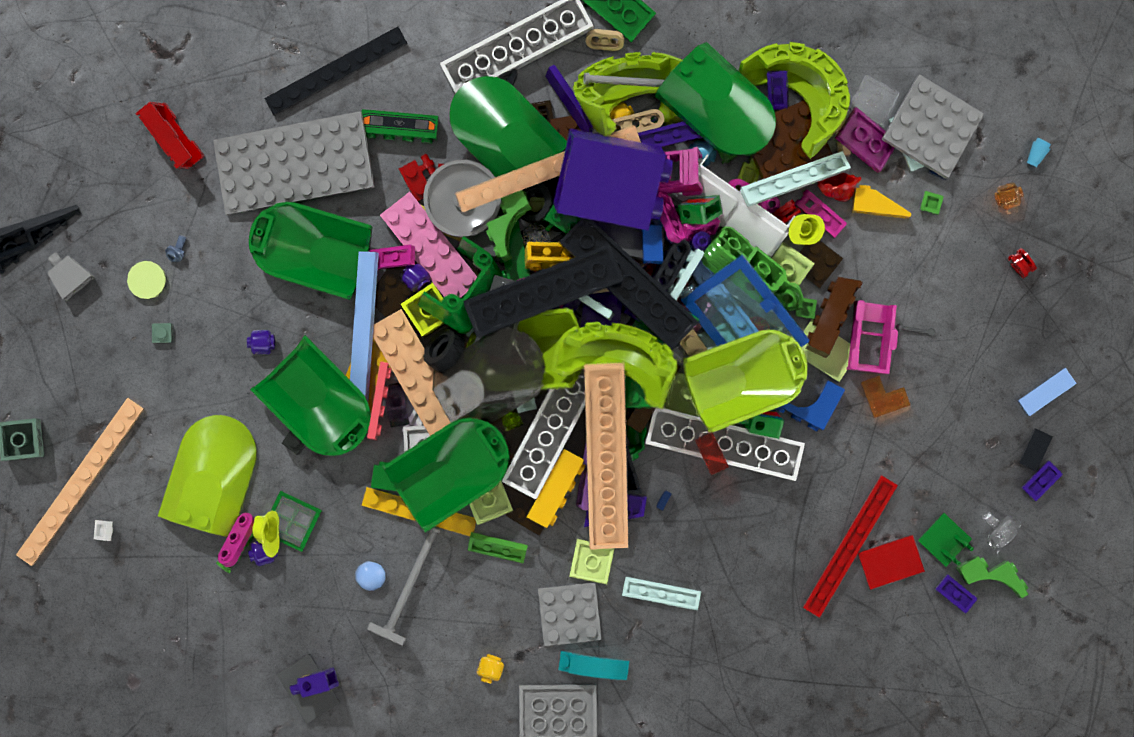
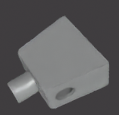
M55 252L48 258L53 268L47 273L64 300L71 298L94 278L87 269L71 256H66L62 260L57 252Z

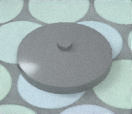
M454 160L437 168L428 179L424 190V206L431 222L440 231L454 237H471L488 228L486 223L496 219L499 213L501 198L461 212L455 193L495 178L494 175L483 165L471 160Z

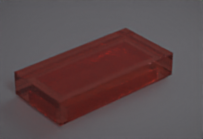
M713 432L695 440L711 475L729 467Z

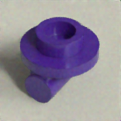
M700 231L694 234L692 241L689 243L692 248L704 251L711 244V238L708 233Z

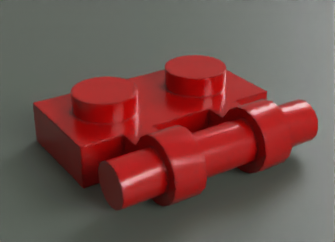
M428 154L421 156L423 164L420 166L414 160L399 168L412 195L418 202L424 199V190L427 183L422 172L428 170L431 176L436 170L434 167L435 163L432 159L430 160Z

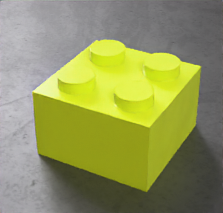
M433 283L401 303V306L423 338L445 324L418 306L424 291L440 302L443 300V297Z

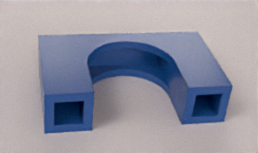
M828 380L816 401L810 406L797 407L789 402L775 408V410L783 414L786 411L792 414L790 418L801 423L803 420L808 423V428L816 432L818 430L822 431L826 427L845 389Z

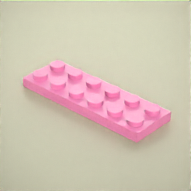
M408 192L380 214L381 218L403 245L415 246V261L426 269L431 276L430 280L444 297L448 294H455L462 298L467 293L477 276L445 235L431 222L426 211L411 192Z

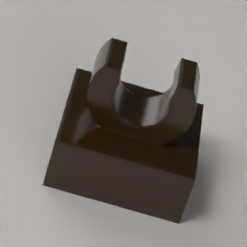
M550 100L532 103V106L546 120L554 119Z

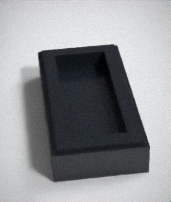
M1034 428L1018 463L1037 471L1053 436Z

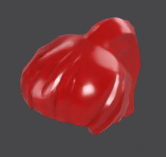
M841 173L818 181L817 186L822 194L828 198L847 202L853 196L855 186L862 178Z

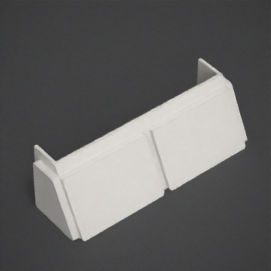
M707 154L704 159L700 158L699 182L702 185L703 193L700 195L684 196L680 192L676 193L678 194V199L684 202L692 197L720 195L723 214L718 216L720 220L718 227L734 228L753 247L757 246L771 258L788 235L790 223L796 216L794 215L786 225L758 204L747 207L741 192L703 166L709 155Z

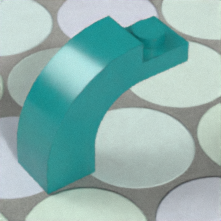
M561 651L558 670L582 676L627 680L629 661Z

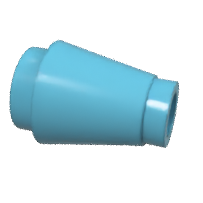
M1040 138L1033 141L1027 163L1037 167L1051 150L1049 149L1051 144Z

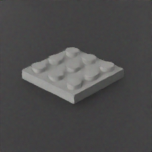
M595 582L538 588L544 646L602 640Z

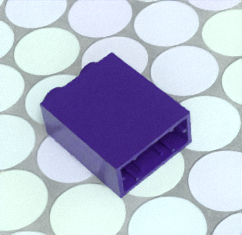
M570 129L553 202L556 212L649 230L651 219L659 220L661 217L664 199L657 196L660 182H669L673 162L672 160L665 159L666 154L661 146Z

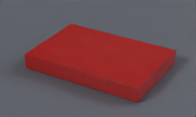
M913 535L858 552V557L870 590L925 572Z

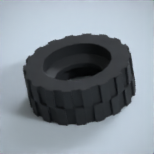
M541 182L523 189L529 202L534 194L539 193L544 197L545 202L542 210L539 212L529 210L520 217L522 220L536 225H543L547 222L544 218L553 206L556 190L551 185Z
M451 328L441 329L427 343L423 355L424 361L438 372L449 370L459 361L464 352V338Z

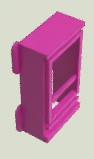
M698 147L665 152V159L672 160V162L680 161V180L670 181L672 178L670 176L668 183H659L658 192L663 191L667 194L682 192L684 196L702 194L703 189L699 182V158H702V153Z
M863 300L854 301L849 360L846 370L889 374L892 350L896 349L898 331L894 329L897 305L866 303ZM862 321L883 323L882 334L861 330ZM862 334L882 337L879 366L858 363L860 337Z

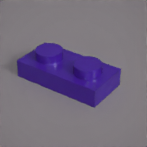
M768 71V100L774 110L788 109L787 71Z
M1047 461L1021 488L1034 501H1037L1063 474L1050 461Z
M948 574L945 575L935 588L936 591L965 614L978 599Z

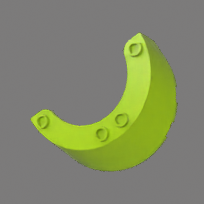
M796 42L780 45L775 43L763 47L741 61L739 72L756 87L767 84L768 71H787L788 88L797 92L806 101L810 109L811 128L802 141L801 147L804 153L811 159L836 132L847 115L850 104L848 81L839 65L819 49L814 50L806 47L805 44Z
M641 52L626 53L625 57L618 59L609 57L592 64L578 75V81L574 82L573 85L574 95L593 128L601 135L609 136L616 130V123L610 118V113L616 105L634 96L656 93L659 87L589 83L586 85L583 82L584 73L598 76L665 80L682 59L652 52L651 55H641Z
M600 322L585 323V327L578 328L575 326L569 329L557 342L551 371L561 376H567L584 369V364L624 363V374L633 378L641 385L645 392V401L654 408H663L676 372L677 361L674 360L673 352L666 344L661 345L657 342V337L641 329L624 324L611 323V326L601 325Z

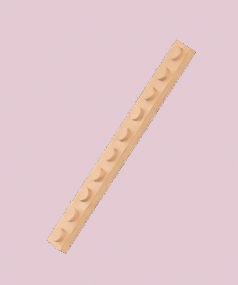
M634 125L609 135L611 137L640 142L636 126ZM565 151L456 192L455 195L461 212L471 210L559 176Z
M130 398L126 399L16 556L31 566L36 563L144 410L143 407Z

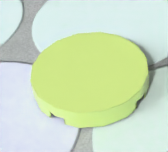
M142 261L131 268L128 273L127 283L134 295L142 299H152L163 292L166 275L164 270L156 263Z

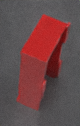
M149 102L135 113L137 116H140V120L166 155L171 157L170 160L175 162L174 166L176 169H190L205 157L193 140L190 141L175 121L177 119L165 102Z

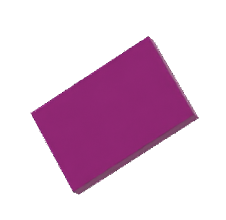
M857 107L853 108L835 137L836 140L877 173L881 172L895 149L881 140L886 131Z

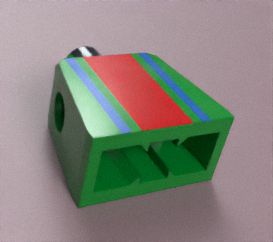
M720 195L692 197L679 205H675L682 224H707L723 214Z
M772 409L738 423L743 424L749 433L780 439L784 420L775 409Z

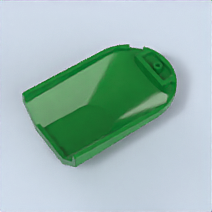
M707 42L696 46L670 72L655 94L657 99L711 146L727 155L748 156L755 154L769 143L775 131V112L768 98Z
M492 76L472 79L460 87L452 99L449 116L454 135L495 178L559 154L566 148L567 141L512 84L503 79Z
M281 202L263 210L256 217L249 233V249L258 267L267 274L350 300L356 290L359 252H369L373 227L302 204Z
M306 335L302 337L296 348L266 378L250 389L306 447L321 455L337 456L348 453L355 449L368 433L371 411L366 397Z
M464 418L446 425L384 465L383 469L425 533L498 485L506 473L509 452L504 437L493 425L479 419Z

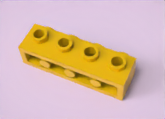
M527 242L525 247V268H530L532 271L547 269L574 258L559 242Z
M563 449L527 518L546 528L549 525H554L558 517L555 515L557 509H562L567 501L564 496L567 491L572 492L576 484L573 481L576 474L581 475L586 466L583 464L584 459Z

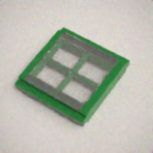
M280 491L271 511H276L279 516L280 542L303 552L322 510Z

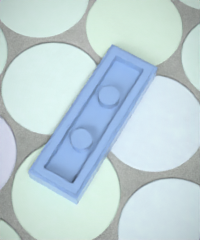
M1064 368L1020 398L1018 402L1026 414L1031 416L1077 383L1068 370Z

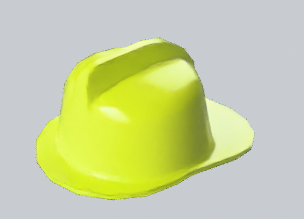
M813 214L796 216L789 226L788 235L790 240L794 244L801 245L817 243L823 237L825 231L824 221L820 216Z
M270 511L262 516H255L253 524V536L262 544L265 554L271 558L278 553L280 543L279 516L276 511Z

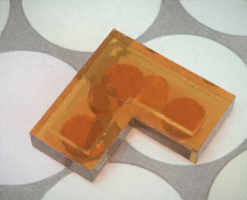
M880 376L861 382L873 418L910 406L904 387L886 393Z

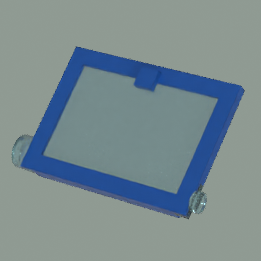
M743 254L696 287L693 282L688 284L679 295L688 310L699 318V324L717 346L762 330L780 331L795 339L801 347L810 341Z

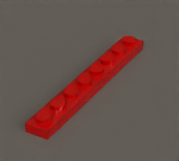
M880 475L803 605L804 609L820 618L898 486L897 484Z

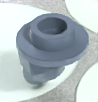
M179 235L175 247L170 245L165 249L166 256L170 261L180 262L184 257L182 249L186 240L185 236Z

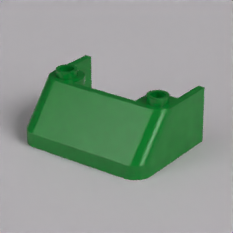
M463 236L457 251L472 260L473 264L481 270V273L463 298L455 294H448L440 302L424 291L418 306L458 333L466 334L472 330L473 326L463 301L490 291L494 275L503 277V274L489 252Z

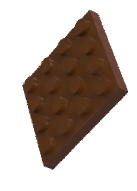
M804 100L789 106L788 109L784 108L775 112L776 126L771 140L762 150L751 156L763 180L833 155L828 142L811 159L802 150V141L811 128V113Z

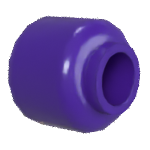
M422 265L406 266L403 270L402 281L412 292H420L430 285L431 276Z
M253 330L251 336L247 337V348H251V352L254 355L270 354L272 350H275V335L271 334L269 330Z
M258 541L253 542L251 550L248 551L250 561H255L257 566L273 563L275 557H277V554L272 558L268 557L263 550L262 544Z

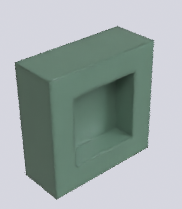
M172 323L152 324V343H172Z

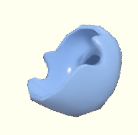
M366 561L358 566L355 572V580L361 588L375 591L384 584L386 580L385 571L380 564Z

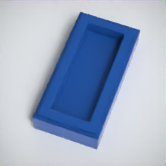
M650 225L649 230L641 229L643 263L662 264V225Z

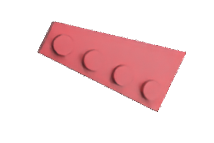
M380 362L367 436L369 440L377 441L378 436L381 435L382 425H380V419L384 417L385 412L383 400L387 398L388 394L386 380L390 379L392 368H389V364L386 362Z

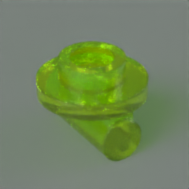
M516 412L507 413L502 418L505 431L523 425L520 415Z

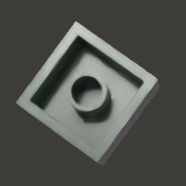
M33 418L0 422L1 461L44 457L41 419Z

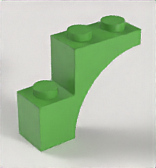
M524 190L502 197L503 203L500 206L505 215L486 223L489 228L486 230L490 241L494 240L496 245L493 247L497 258L501 257L504 262L512 259L509 250V239L514 225L522 215L532 209Z
M974 556L956 567L965 584L969 585L986 579L997 580L1010 587L1018 598H1024L1029 595L1026 591L1028 586L1023 579L1020 580L1016 574L1018 570L1013 562L1003 561L987 571L988 564L985 559Z

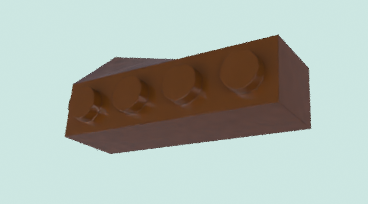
M838 277L835 282L831 281L827 289L830 292L829 296L824 298L820 305L822 312L820 316L816 315L812 323L815 328L812 333L809 332L807 335L810 341L805 349L824 358L830 355L840 333L839 329L843 326L848 316L847 310L854 303L856 298L854 294L861 288L862 281Z

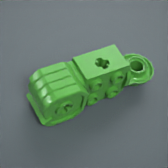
M725 226L711 240V244L705 249L701 260L714 274L743 254L786 310L795 311L801 308L803 304L801 288L795 283H790L787 280L786 270L757 246L753 247L738 231L732 227ZM741 269L732 274L733 276L730 280L749 294L751 298L755 299L758 303L764 300Z

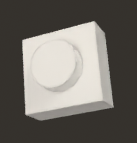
M95 520L94 539L111 541L113 522Z

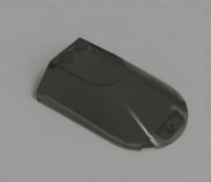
M510 327L501 328L466 347L459 361L449 370L438 372L434 369L432 390L450 423L459 419L473 418L492 424L527 403L540 392L543 386V373L545 372L544 358L540 348L528 334Z

